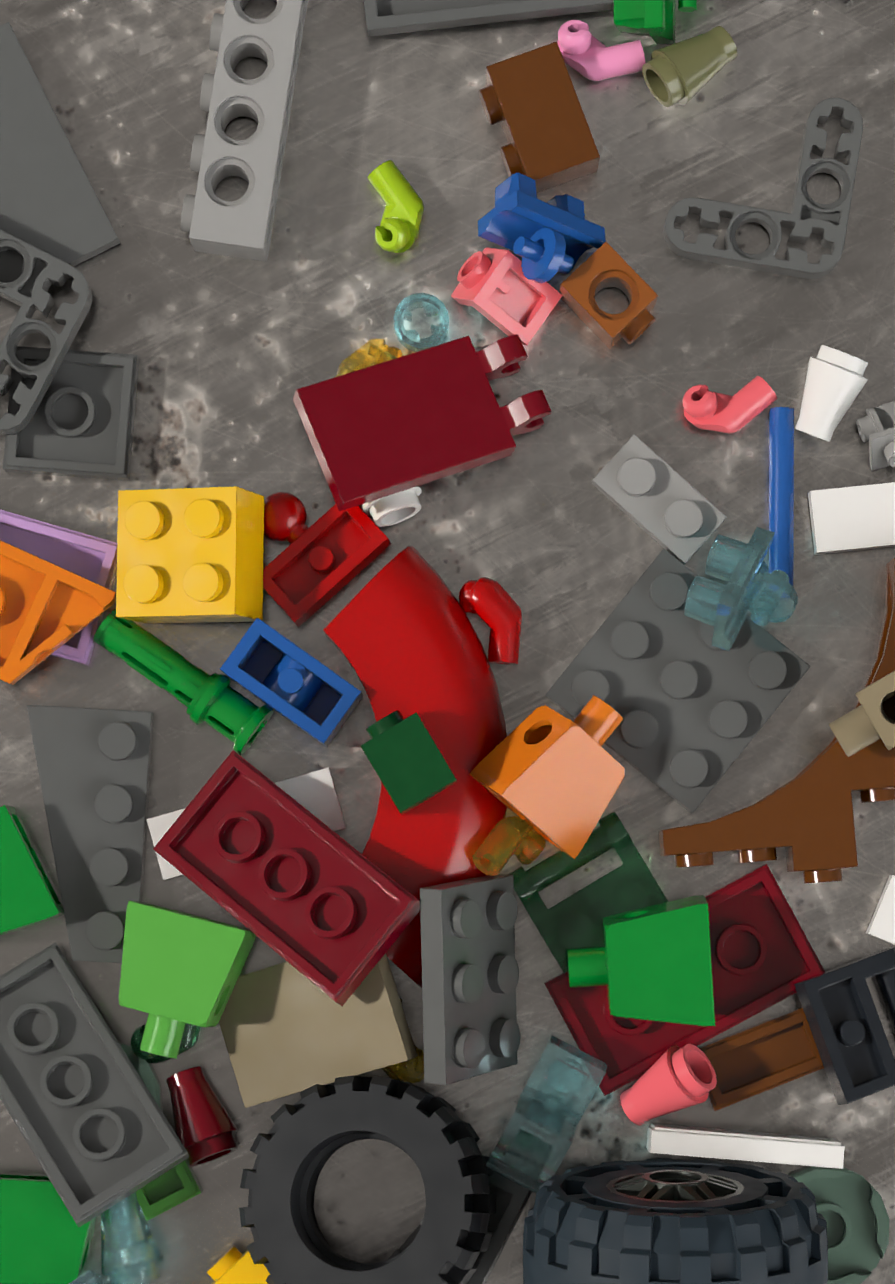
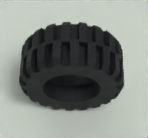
M352 1075L335 1078V1082L328 1085L315 1084L301 1091V1099L294 1105L284 1103L271 1116L275 1125L268 1134L259 1133L250 1151L257 1154L253 1169H243L240 1188L249 1189L248 1207L239 1208L241 1227H250L254 1242L249 1244L247 1249L254 1264H264L270 1275L265 1281L268 1284H467L477 1270L474 1263L479 1253L485 1252L488 1249L493 1233L487 1231L490 1214H496L497 1194H490L488 1177L494 1175L489 1156H482L477 1142L480 1140L479 1136L470 1123L463 1122L455 1114L456 1108L443 1098L426 1092L425 1088L407 1082L374 1075L373 1077ZM364 1139L386 1141L407 1153L421 1173L426 1194L423 1222L414 1241L400 1254L379 1263H360L336 1253L328 1245L320 1232L314 1211L315 1187L325 1163L339 1148L351 1142Z

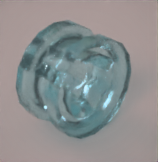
M416 293L404 298L397 306L393 317L395 335L400 344L407 350L418 352L440 345L446 340L449 331L448 311L443 302L437 297L427 293ZM417 308H423L427 317L437 315L439 319V327L431 325V333L433 335L428 338L420 339L419 333L416 330L406 331L403 326L404 320L412 321L411 311Z

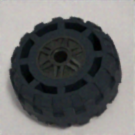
M671 1159L620 1160L602 1162L600 1165L589 1167L579 1166L566 1170L562 1175H553L545 1181L536 1193L534 1207L528 1211V1217L524 1219L523 1284H827L828 1282L827 1222L822 1214L817 1213L814 1194L803 1182H798L793 1176L782 1172L767 1171L763 1167L699 1159L695 1161Z

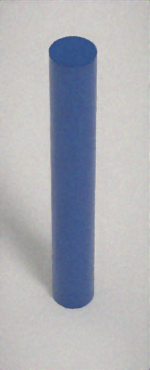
M774 407L769 409L768 595L772 596L794 595V408Z

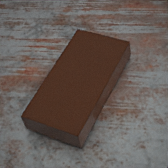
M802 1006L698 1047L708 1057L716 1073V1087L709 1091L708 1096L714 1111L824 1068Z

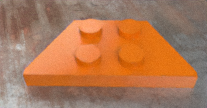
M0 540V680L11 685L18 682L111 607L116 601V592Z

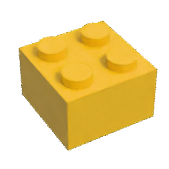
M237 486L119 490L116 617L145 624L255 621L256 618L263 621L264 496Z

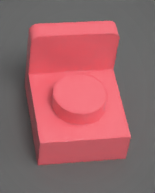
M486 247L483 251L474 253L459 270L457 280L460 283L453 291L451 297L461 305L475 308L506 335L518 334L522 344L528 345L563 295L548 282L537 283L527 279L523 275L522 261L509 250Z

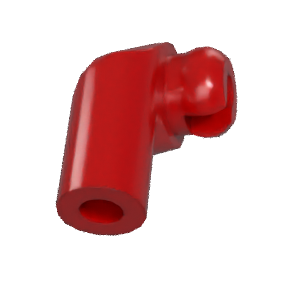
M482 577L478 581H467L460 589L459 603L465 612L477 614L490 627L487 662L518 665L522 622L521 608L499 582L487 577Z

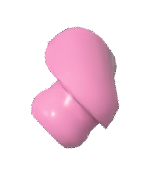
M570 20L561 25L558 31L557 43L564 62L587 79L600 81L642 71V67L646 62L640 40L607 47L591 35L590 31H588L589 26L584 21Z

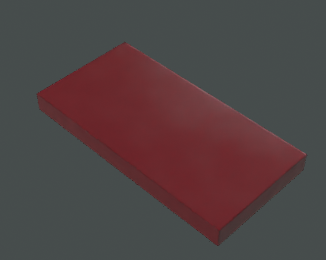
M234 750L153 848V850L342 1007L420 911V901Z
M767 864L704 896L708 903L715 1026H698L610 1015L607 985L570 988L568 970L544 983L604 1096L641 1077L671 1046H679L681 1048L686 1044L698 1046L797 993L795 983L825 972Z

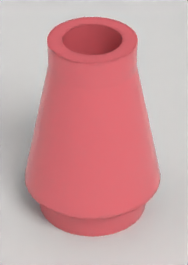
M686 1044L682 1048L671 1046L632 1087L621 1093L620 1103L622 1109L634 1124L641 1126L651 1119L703 1103L708 1099L709 1091L716 1087V1073L708 1057L697 1046L693 1044Z

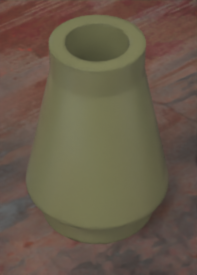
M716 26L706 33L654 50L651 54V60L642 67L643 77L650 92L660 104L665 107H670L675 103L685 105L727 63L737 57V48L730 34L723 27Z

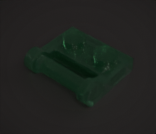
M614 811L599 819L600 827L592 831L575 859L560 850L526 871L521 866L507 874L513 875L516 895L564 974L568 972L567 949L605 947L604 917L668 902ZM612 848L614 849L622 865L547 909L539 892Z

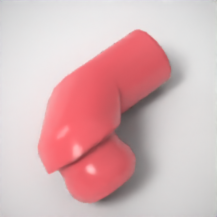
M756 376L733 396L709 391L707 385H694L685 392L682 403L684 416L698 429L731 434L739 431L776 401L777 396L762 377Z

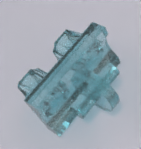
M756 527L749 543L718 534L712 544L706 562L705 574L728 581V584L725 585L696 575L688 590L684 613L687 617L714 626L712 646L730 651L749 611L752 613L751 620L760 626H765L768 622H784L792 616L798 604V594L789 583L788 574L782 570H774L772 574L768 573L769 568L764 561L774 540L775 532Z

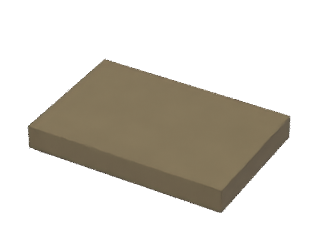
M386 953L343 1007L332 1000L287 961L239 976L219 1021L245 1108L301 1092L315 1084H329L335 1082V1078L360 1075L418 1056Z

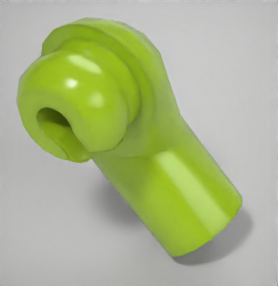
M388 160L374 169L367 177L386 203L381 224L376 226L375 240L385 251L403 253L418 238L424 204L392 160Z

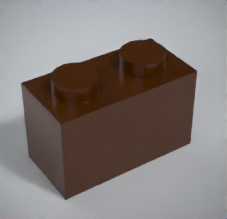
M557 41L486 66L487 87L479 90V96L490 125L500 122L506 136L508 145L500 147V152L509 177L512 174L520 173L534 179L537 193L597 172L600 155Z

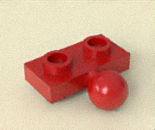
M277 492L264 499V535L274 541H288L290 545L263 569V590L299 628L389 547L391 542L359 506L339 511L335 504L314 524L308 527L306 525L307 513L302 501L291 493Z

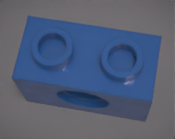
M259 618L255 619L220 668L230 679L326 747H328L363 698L360 690Z

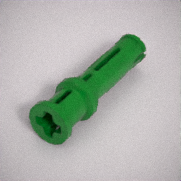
M116 608L111 614L109 613L93 637V642L122 659L131 668L188 707L186 713L190 716L192 722L197 725L205 722L233 742V750L240 756L253 745L273 714L274 709L267 704L258 707L230 687V678L226 675H219L216 672L209 675L134 621L116 617Z

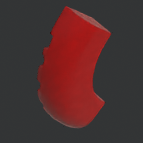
M410 545L387 563L323 631L356 672L368 695L376 722L397 710H400L404 719L417 712L457 779V782L402 815L381 781L377 815L362 855L420 901V888L492 874L501 845L507 807L469 774L507 735L496 680L490 664L487 662L488 659L479 637L465 611L441 576ZM419 911L388 949L386 956L422 988L421 916Z

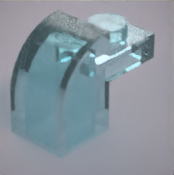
M551 1035L499 1131L487 1159L486 1167L537 1193L539 1187L555 1175L573 1142L576 1127L605 1076L608 1065Z

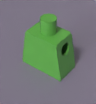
M128 901L119 1005L149 1013L140 1050L164 1057L177 1058L186 1023L205 1028L216 1027L254 944L256 935L253 932L239 926L145 902Z

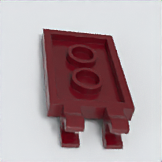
M519 335L504 337L477 352L470 337L466 336L296 389L293 401L338 510H346L511 456L516 448L512 436L528 433L543 427L545 423L542 417L552 413L543 390L527 393L509 404L499 407L489 384L490 380L508 377L521 370L518 362L526 360L528 356Z

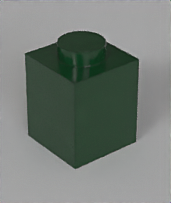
M397 710L366 729L371 740L362 744L361 748L401 815L457 782L417 712L404 719L400 710Z

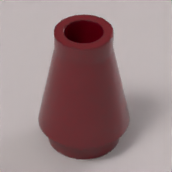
M202 1067L189 1068L168 1077L166 1083L171 1096L175 1132L188 1152L189 1158L187 1160L190 1167L214 1161L237 1150L238 1147L233 1135L238 1132V1129L206 1080Z

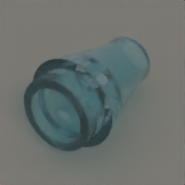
M136 1192L101 1213L102 1275L109 1276L111 1284H148L160 1278L162 1274L159 1263L164 1260V1256L138 1203Z

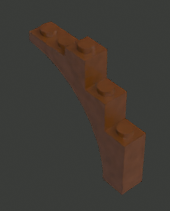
M895 558L886 564V613L876 660L864 688L895 670ZM895 695L883 702L884 713L892 720H895ZM858 700V702H857L855 708H857L858 706L861 705L860 702H859V700ZM834 736L830 744L794 779L755 804L710 822L658 831L660 856L675 855L676 868L714 865L713 852L738 851L739 863L777 860L776 848L785 847L787 872L803 871L804 884L842 881L841 868L858 867L851 792L860 791L861 803L895 801V747L888 750L882 739H879L848 757Z

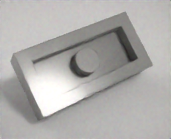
M635 434L591 482L660 546L684 565L727 518Z

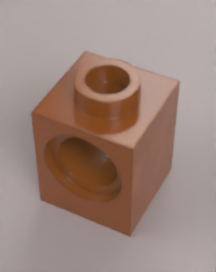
M607 242L598 248L560 284L559 292L563 295L561 300L609 349L621 338L630 345L656 320L650 311L655 307L658 295ZM606 287L619 288L627 295L629 307L618 314L606 313L596 304L595 295Z

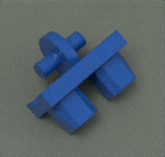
M520 173L512 174L495 188V208L478 220V236L522 256L521 267L523 275L537 283H545L551 280L557 272L568 274L585 251L591 248H600L606 242L605 228L585 219L584 201L568 194L556 195L547 203L537 199L535 180Z

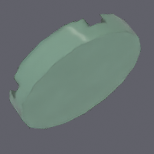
M805 1166L790 1172L788 1175L793 1176L798 1182H803L814 1194L817 1213L822 1214L827 1222V1284H861L872 1274L871 1271L878 1266L889 1245L890 1219L881 1195L862 1175L845 1167L839 1169Z

